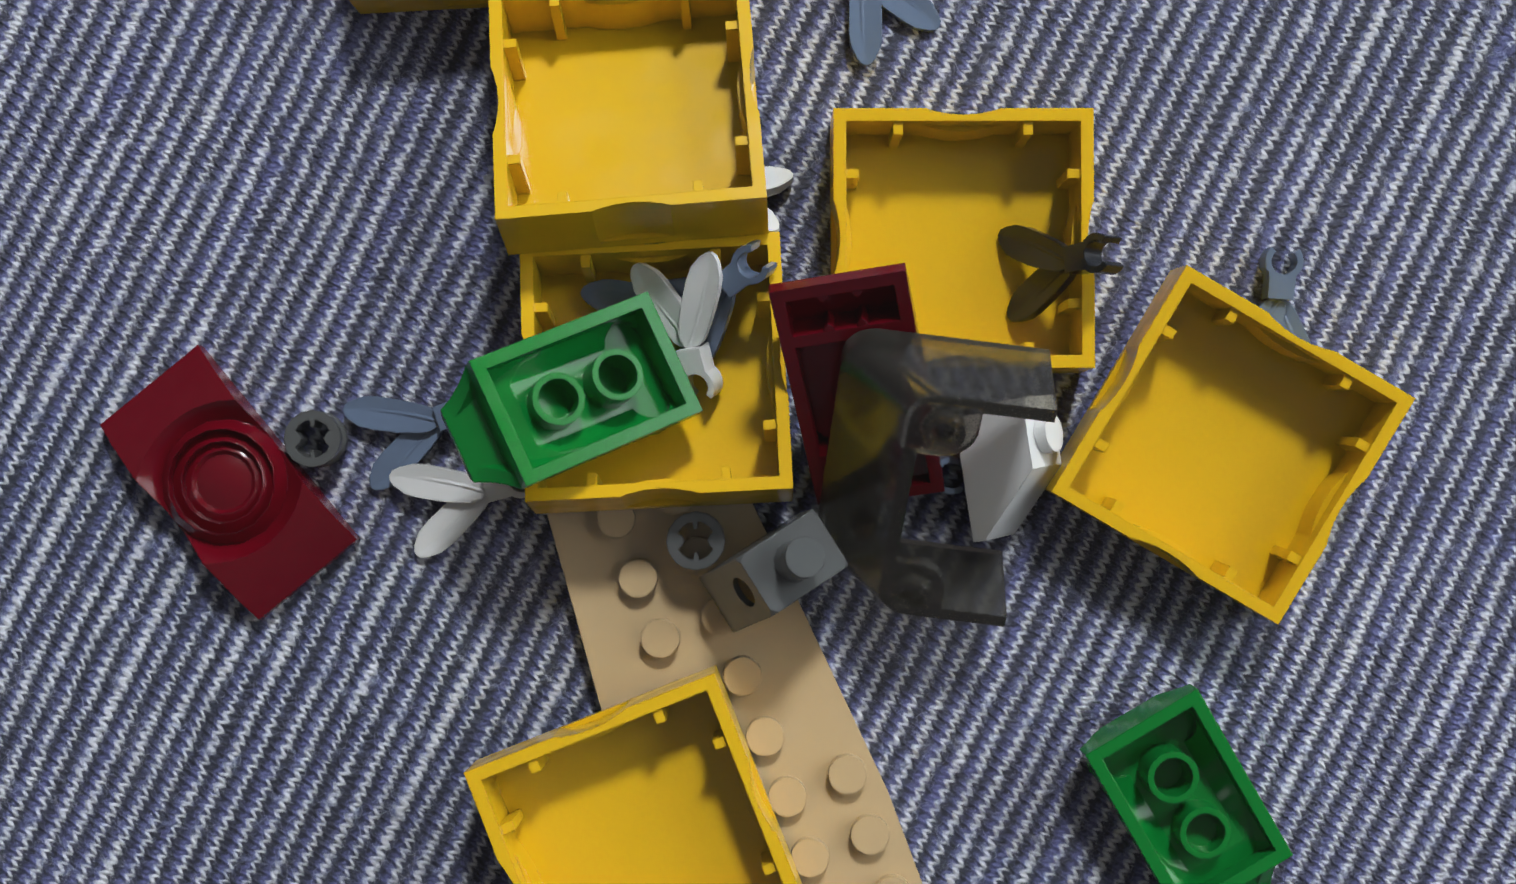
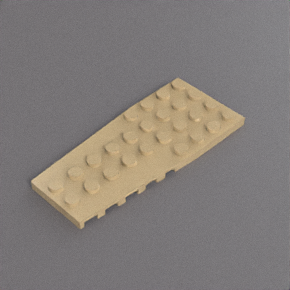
M753 503L547 513L601 710L716 665L802 884H922L889 792L799 601H795L770 618L733 632L699 579L700 576L767 534ZM695 511L708 513L716 518L722 526L725 535L724 550L719 559L708 568L700 570L686 569L677 564L669 554L666 543L668 530L673 522L683 514ZM690 522L682 527L679 533L683 535L685 542L680 550L684 555L694 558V553L699 552L701 559L712 552L713 548L707 541L713 533L709 526L699 522L698 528L694 529L693 523ZM738 578L739 586L744 595L751 602L755 603L751 589L743 580Z

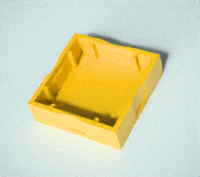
M488 0L490 67L497 86L498 95L497 118L492 134L495 221L508 255L769 234L767 191L760 113L757 106L749 0Z
M833 108L830 122V275L899 263L906 264L917 317L925 373H1082L1095 368L1094 273L1077 274L1071 284L1058 298L1034 319L1023 322L1010 321L1007 317V307L1012 294L1039 268L1029 266L1006 255L998 241L1000 230L1012 225L1034 228L1060 240L1068 246L1083 242L1088 236L1089 219L1094 202V108H1000L979 114L964 115L948 114L927 108Z
M780 232L657 244L520 254L521 335L523 340L596 312L597 310L587 304L582 298V288L591 282L602 279L631 282L630 270L634 264L639 262L658 269L667 279L687 277L691 265L705 252L713 251L717 254L723 270L731 263L732 256L738 248L754 240H760V247L747 254V263L753 271L761 272L762 267L769 262H777L776 270L772 275L760 283L747 286L736 294L733 312L725 336L716 356L713 358L714 365L720 371L723 378L721 392L713 398H709L706 395L708 391L706 381L701 376L694 374L693 382L699 390L696 396L703 411L690 419L665 429L659 434L645 437L525 488V502L536 514L793 501V472L786 366L769 297V284L782 282ZM671 340L675 351L682 348Z
M1185 265L1170 270L1060 454L1062 464L1045 490L1249 610L1279 625L1325 549L1332 526L1341 508L1350 495L1368 478L1416 398L1341 354L1298 338L1281 326L1267 311L1190 266Z
M716 665L480 758L464 772L498 863L503 867L513 884H802Z

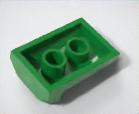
M647 291L468 361L458 386L440 411L467 474L474 483H498L523 490L645 437L659 434L673 425L696 416L703 409Z
M1191 684L1148 699L1101 727L1079 749L1086 760L1089 771L1099 782L1158 884H1270L1275 866L1293 856L1202 695Z

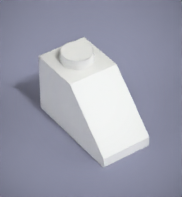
M1052 401L1022 403L954 415L973 542L987 541L1015 534L1061 466L1060 450L1063 445V429L1059 418L1054 414Z

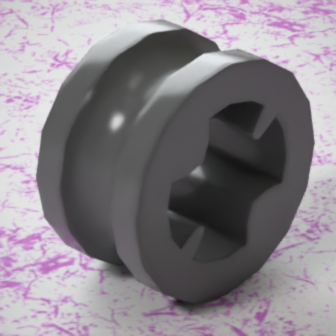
M315 410L301 412L293 417L287 425L284 434L285 449L292 460L303 466L318 468L331 466L339 461L347 450L349 440L347 429L339 418L331 413ZM325 424L329 431L323 439L329 448L324 454L319 450H311L310 454H308L304 447L308 444L309 438L304 433V430L309 425L313 428L321 429L322 425Z
M695 511L683 514L673 522L668 530L666 543L669 554L677 564L686 569L700 570L708 568L719 559L724 550L725 535L722 526L716 518L708 513ZM692 522L693 528L697 529L699 522H702L712 530L713 533L707 541L713 550L705 558L700 559L699 552L694 553V558H689L680 550L685 539L679 532L687 523Z

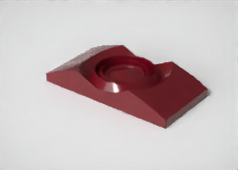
M899 263L769 284V297L818 508L823 509L944 492L945 486L935 420L906 264Z
M201 345L193 348L100 424L112 447L134 480L168 512L182 529L202 564L258 620L264 619L360 540L359 536L301 465L292 460L283 443Z

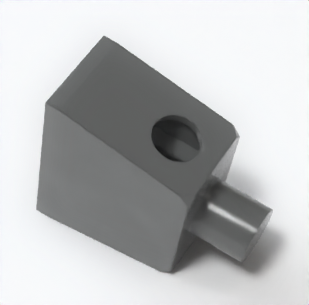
M813 509L796 514L700 576L699 579L731 630L736 632L779 613L845 569L848 563L818 514ZM738 578L743 580L751 589L755 603L751 602L744 595L739 586Z

